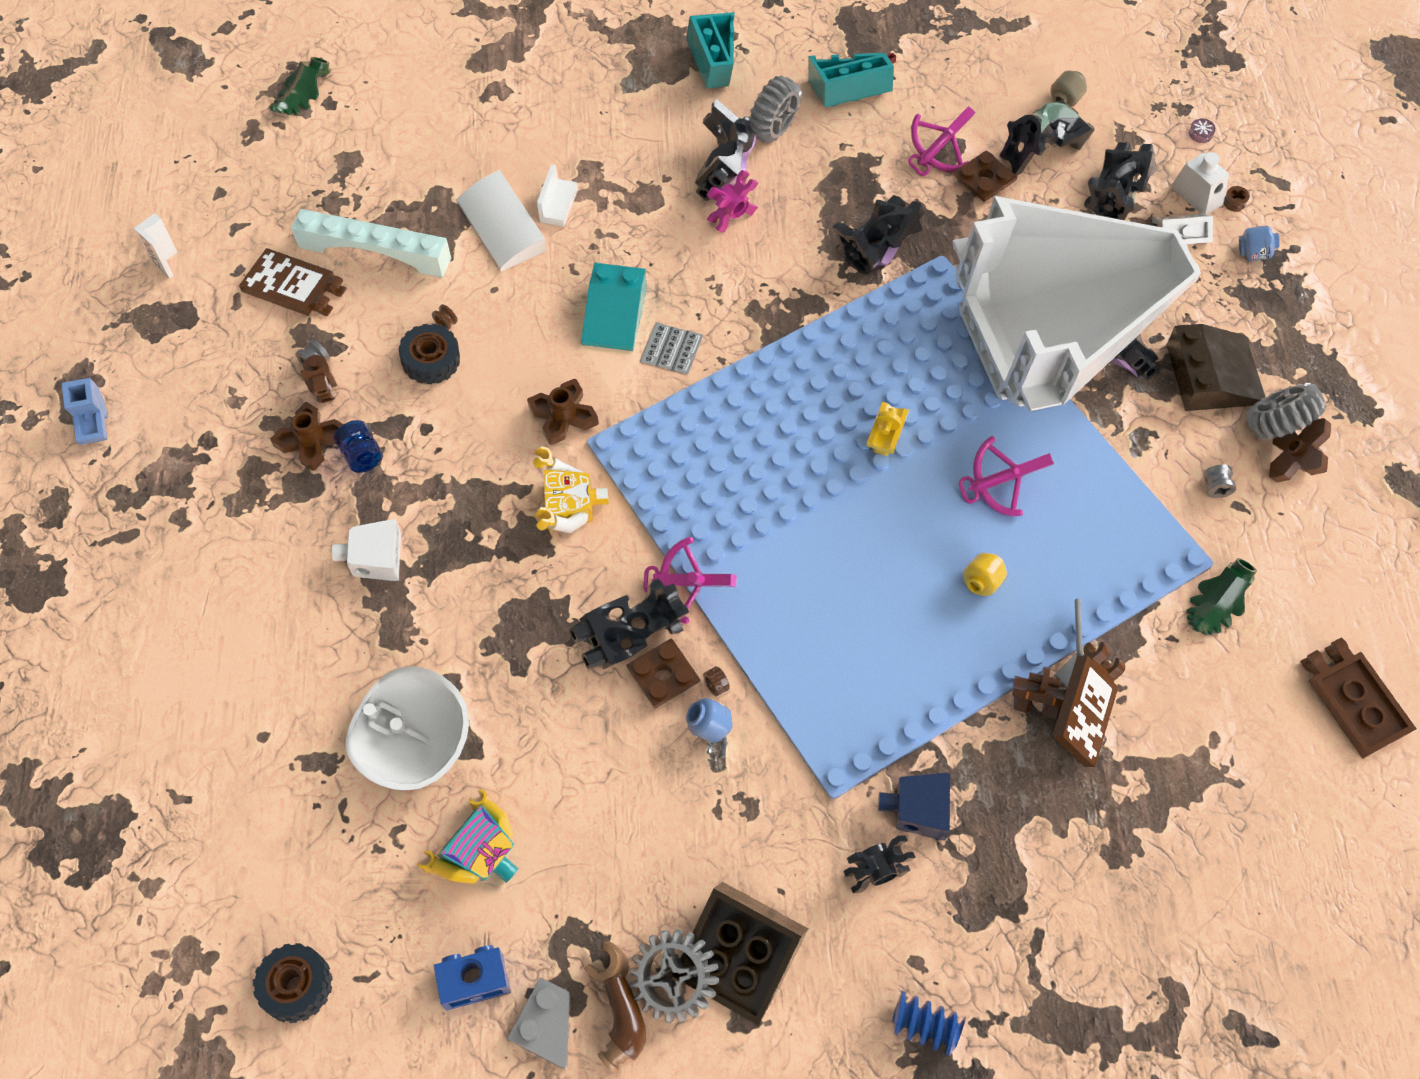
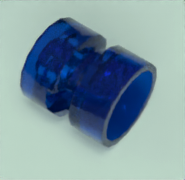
M353 420L347 422L335 432L334 441L351 471L355 473L367 472L375 468L382 461L383 452L377 441L373 438L367 423L364 421Z

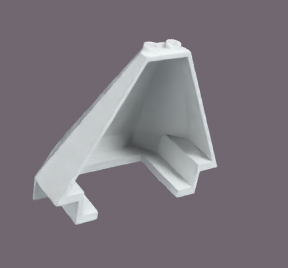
M994 196L987 220L974 222L969 237L953 240V249H955L960 260V264L955 265L957 287H961L963 291V302H959V312L997 398L1001 400L1009 399L1011 404L1019 407L1027 406L1029 411L1064 405L1191 287L1201 274L1198 264L1192 258L1186 242L1183 241L1177 230Z

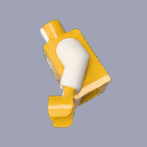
M539 447L535 451V454L540 457H536L533 460L534 466L536 468L547 466V470H544L545 507L540 508L534 515L535 518H540L536 524L539 530L548 528V530L572 533L593 520L592 505L609 504L608 488L592 489L590 474L580 471L554 457L552 458L551 451L546 447Z

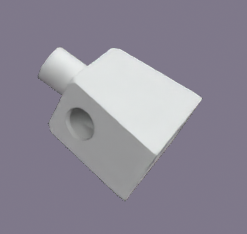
M1214 152L1202 153L1187 162L1171 185V188L1199 213L1206 215L1223 205L1229 180L1228 172L1218 164L1220 161L1219 155Z
M396 519L350 528L348 544L332 545L333 561H347L350 572L355 577L399 581L401 531Z

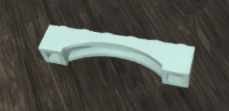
M300 209L291 227L298 248L323 253L324 249L331 247L365 249L400 260L416 268L418 273L443 278L451 260L447 239L443 237Z

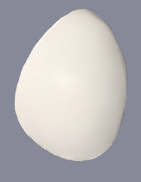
M422 667L394 669L386 673L371 687L355 712L346 736L345 746L347 755L354 767L363 776L380 786L402 791L421 789L440 779L449 771L460 756L467 739L469 727L467 705L459 690L445 677L432 670Z

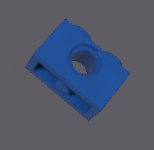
M492 945L482 946L475 949L474 954L461 957V954H453L442 958L441 963L434 964L440 1003L446 1011L511 993L504 956L499 947L494 948ZM479 969L480 975L475 982H464V976L467 971Z

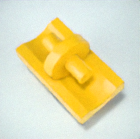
M882 402L866 446L873 448L872 451L884 456H888L889 453L894 454L909 410L895 408L888 403Z

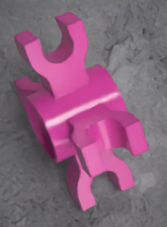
M741 170L734 186L727 184L721 189L712 187L707 193L709 198L717 201L716 205L719 207L708 216L707 220L711 223H716L719 219L716 229L720 232H725L731 217L736 219L744 213L753 215L758 208L755 204H751L746 196L748 192L754 190L759 184L754 179H749L746 184V179L750 175L747 171Z

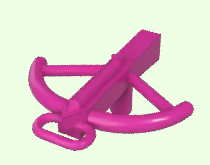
M968 106L948 128L919 121L921 115L917 113L911 125V138L919 155H911L908 159L909 165L920 176H925L930 172V165L941 171L954 172L969 161L964 163L962 161L955 134L976 112ZM918 126L942 131L943 133L925 150L919 141L917 129ZM949 141H952L958 165H946L933 157ZM913 158L918 159L919 165L926 166L925 172H921L912 163Z
M990 436L982 443L975 455L973 463L974 479L970 476H964L959 480L958 485L964 501L971 504L979 499L980 493L986 504L998 513L1007 516H1022L1023 511L1016 509L1021 478L1053 466L1054 462L1051 454L1049 453L1017 465L992 445L996 439L994 436ZM989 449L1011 468L983 478L981 464L986 450ZM1015 479L1011 507L1006 508L998 504L991 497L988 489ZM965 480H969L971 483L968 490L974 491L975 497L973 499H968L963 487Z
M687 537L670 548L663 559L660 572L656 566H648L645 569L643 588L647 593L648 573L650 570L655 571L651 581L659 578L665 586L674 583L675 587H695L684 604L689 609L701 587H736L737 575L702 574L688 546L694 542V538ZM684 548L695 572L669 574V567L674 556ZM684 616L680 622L688 624L690 620Z

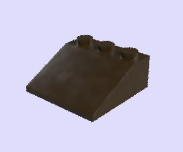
M1205 324L1174 326L1166 345L1185 411L1253 406L1254 403L1265 398L1246 335Z
M724 882L714 887L693 931V945L703 940L705 941V946L701 949V952L704 954L711 950L714 954L711 958L706 959L708 965L718 964V969L710 972V976L719 978V983L708 985V987L716 992L715 997L711 999L759 1026L809 928ZM683 952L680 961L686 966H694L693 960ZM677 972L673 973L672 977L678 980L681 976H684L688 973L685 972L679 974ZM698 976L688 979L686 985L696 990Z

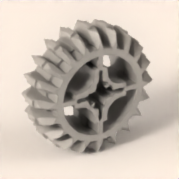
M782 75L775 76L768 81L767 85L763 86L761 93H758L754 106L750 110L751 115L749 117L750 127L758 140L768 144L777 141L778 137L787 131L793 119L796 118L795 115L799 110L798 105L801 102L802 92L800 91V86L792 79Z
M1305 383L1289 386L1275 393H1270L1269 396L1254 403L1253 407H1250L1246 414L1247 423L1256 438L1274 439L1278 436L1282 437L1289 433L1292 434L1294 431L1301 430L1303 427L1311 425L1312 421L1319 419L1325 412V399L1315 384Z
M680 929L674 930L672 937L668 930L661 931L660 939L655 934L649 937L650 945L642 943L639 946L643 955L636 954L632 957V960L639 967L629 969V974L637 976L638 979L630 983V988L639 987L641 992L634 996V1000H646L642 1008L644 1012L654 1007L653 1018L656 1020L660 1019L665 1012L666 1023H672L675 1015L678 1021L683 1023L687 1021V1013L692 1018L699 1016L698 1007L703 1010L709 1007L705 997L713 998L716 995V992L708 987V985L719 983V978L710 976V972L718 969V964L708 965L706 959L711 958L714 955L711 950L704 954L701 952V949L705 946V941L703 940L693 945L694 934L691 932L685 936L684 940L682 930ZM674 948L685 952L695 965H684L680 961L679 955L675 954ZM663 950L664 958L661 959V971L650 976L653 960ZM672 971L679 974L688 973L676 981L669 978L661 979V977L668 975ZM698 976L697 988L693 996L685 1002L683 994L686 993V982L688 979ZM654 986L665 988L669 999H673V1003L660 997L655 991Z

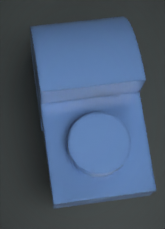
M90 378L62 383L64 408L73 416L76 442L79 445L108 440L105 423L108 414L98 386Z

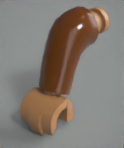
M605 941L603 943V951L610 955L609 967L601 973L595 966L588 964L584 970L595 980L606 984L605 990L611 1006L614 1023L612 1030L608 1033L611 1038L606 1045L608 1050L606 1052L600 1051L598 1057L615 1073L619 1069L617 1066L619 1062L624 1063L629 1057L632 1060H636L643 1051L646 1042V1026L639 1005L634 1000L633 991L626 978L629 972V960L620 947L612 942Z

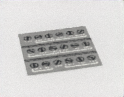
M656 323L640 362L688 374L703 334Z

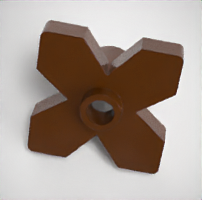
M577 379L562 383L560 387L553 389L549 395L539 393L527 399L528 407L533 416L547 419L542 430L550 445L565 440L569 425L582 430H588L599 424L598 416L593 407L579 404L583 398V389Z
M304 402L295 412L291 427L280 428L270 440L273 446L283 453L299 450L301 464L315 471L325 460L322 445L340 444L349 432L346 425L336 419L320 423L321 414L318 408L308 402Z
M1325 418L1312 421L1311 425L1305 426L1299 435L1294 431L1292 434L1289 433L1282 437H1275L1272 444L1283 452L1270 463L1269 477L1277 483L1290 480L1298 469L1307 472L1311 476L1326 473L1329 457L1319 447L1330 438L1331 423Z

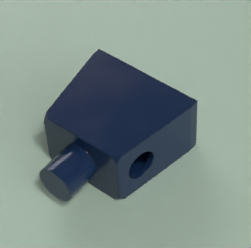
M950 773L900 777L896 793L879 792L878 811L896 812L895 827L898 830L946 841L950 832Z

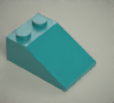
M594 262L588 288L581 345L634 351L647 292L645 268Z

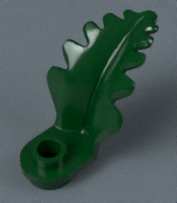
M311 57L310 61H300L297 70L285 79L284 85L287 88L278 93L280 98L275 99L274 103H271L269 109L273 112L286 113L287 115H292V111L295 114H300L299 106L308 109L310 107L308 99L316 100L319 97L317 78L318 76L324 77L325 74H330V63L318 57Z
M1237 558L1235 562H1230L1220 575L1203 580L1198 584V589L1203 595L1190 598V602L1197 607L1188 608L1187 613L1192 615L1186 617L1194 631L1201 632L1204 635H1207V633L1213 635L1214 631L1219 634L1221 633L1220 623L1226 627L1232 626L1231 614L1235 616H1242L1244 614L1245 592L1256 579L1254 575L1257 573V569L1252 564Z

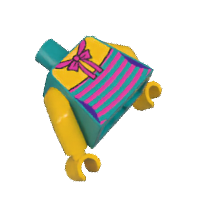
M478 790L482 798L480 802H474L469 798L473 812L437 854L438 857L429 850L424 851V854L430 857L431 861L427 865L417 863V866L425 873H434L451 882L473 884L478 880L485 881L492 872L507 883L518 871L519 868L505 857L514 846L511 840L513 832L508 815L493 801L489 800L485 790Z

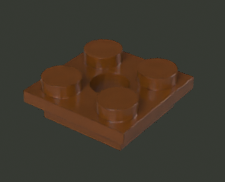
M987 150L953 173L963 185L983 202L1017 181L1018 178L1010 168L1003 165Z
M672 638L626 664L627 669L654 709L701 682V679ZM660 670H668L672 674L667 680H659L655 675Z

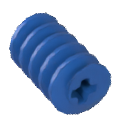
M902 990L891 1023H894L895 1035H898L903 1028H906L907 1040L911 1041L916 1033H919L920 1045L924 1046L929 1038L933 1039L934 1051H937L942 1044H946V1056H950L957 1047L966 1016L960 1023H958L956 1011H952L945 1018V1009L941 1005L932 1013V1003L928 1000L919 1008L918 996L914 995L907 1003L906 992Z

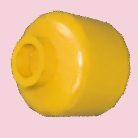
M990 553L976 555L963 571V579L967 588L972 593L980 596L992 595L1005 581L1007 576L1003 560L999 556Z

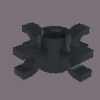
M900 835L892 839L888 848L885 843H880L862 852H855L846 858L849 864L854 863L857 865V867H849L843 871L845 877L854 876L856 881H858L855 886L851 887L853 894L866 890L870 882L873 886H878L911 871L909 865L903 866L901 864L916 858L914 852L903 854L901 850V845L908 841L906 835Z

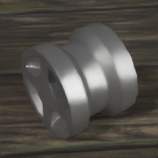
M314 339L307 342V347L295 352V356L302 366L305 360L312 355L322 356L326 362L330 360V356L325 348Z
M1216 465L1204 471L1203 476L1205 482L1208 483L1206 489L1209 497L1223 498L1232 495L1237 490L1235 482L1231 480L1233 472L1229 465Z

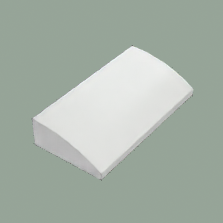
M500 170L479 180L456 199L461 210L501 272L547 252L544 236Z

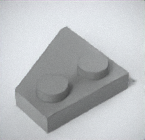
M540 977L508 1037L511 1043L565 1071L568 1067L570 992Z

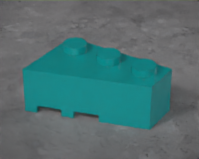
M735 12L689 17L686 40L706 89L727 87L730 84L734 65L733 36Z
M885 53L854 54V58L839 59V55H831V59L817 60L816 55L808 56V81L825 108L893 91L894 66Z

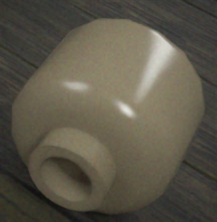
M1064 71L1051 85L1050 92L1054 103L1063 100L1070 107L1075 106L1087 92V83L1084 75L1078 71Z

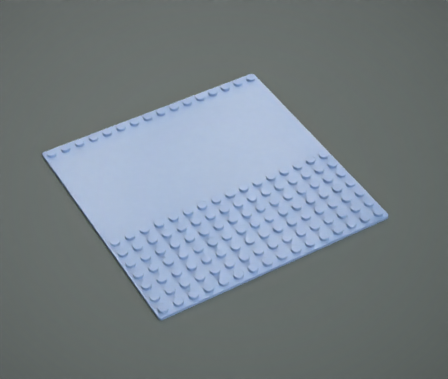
M939 256L588 439L589 448L664 557L677 542L687 537H693L694 542L688 546L702 574L737 575L736 587H701L694 601L831 799L840 797L1012 691L1014 676L1028 679L1030 672L1040 674L1043 667L1050 668L1076 652L1074 602L1076 598H1079L1081 601L1082 646L1084 647L1087 642H1092L1206 572L1213 565L1211 558L1071 399L1064 405L1029 411L1027 406L1019 407L1011 404L1009 399L1001 400L997 398L959 312V302H963V291L961 287H957L955 267L944 256ZM882 402L888 403L895 408L909 410L894 454L889 453L888 456L874 453L872 451L873 448L866 446ZM990 436H994L996 439L992 445L1017 465L1049 453L1051 454L1054 462L1053 466L1021 478L1016 509L1023 511L1022 516H1007L998 513L986 504L980 493L979 499L975 503L970 504L963 499L958 485L959 480L964 476H970L974 479L973 463L975 455L982 443ZM989 449L986 450L981 464L983 478L1011 468ZM1015 479L988 489L991 497L998 504L1006 508L1011 507ZM965 480L963 487L968 499H973L975 497L974 491L968 490L971 483L969 480ZM682 548L674 556L670 566L676 574L695 572L684 548ZM980 553H990L999 556L1003 560L1007 571L1005 581L990 596H980L972 593L967 588L963 579L964 569ZM695 587L685 588L691 594Z

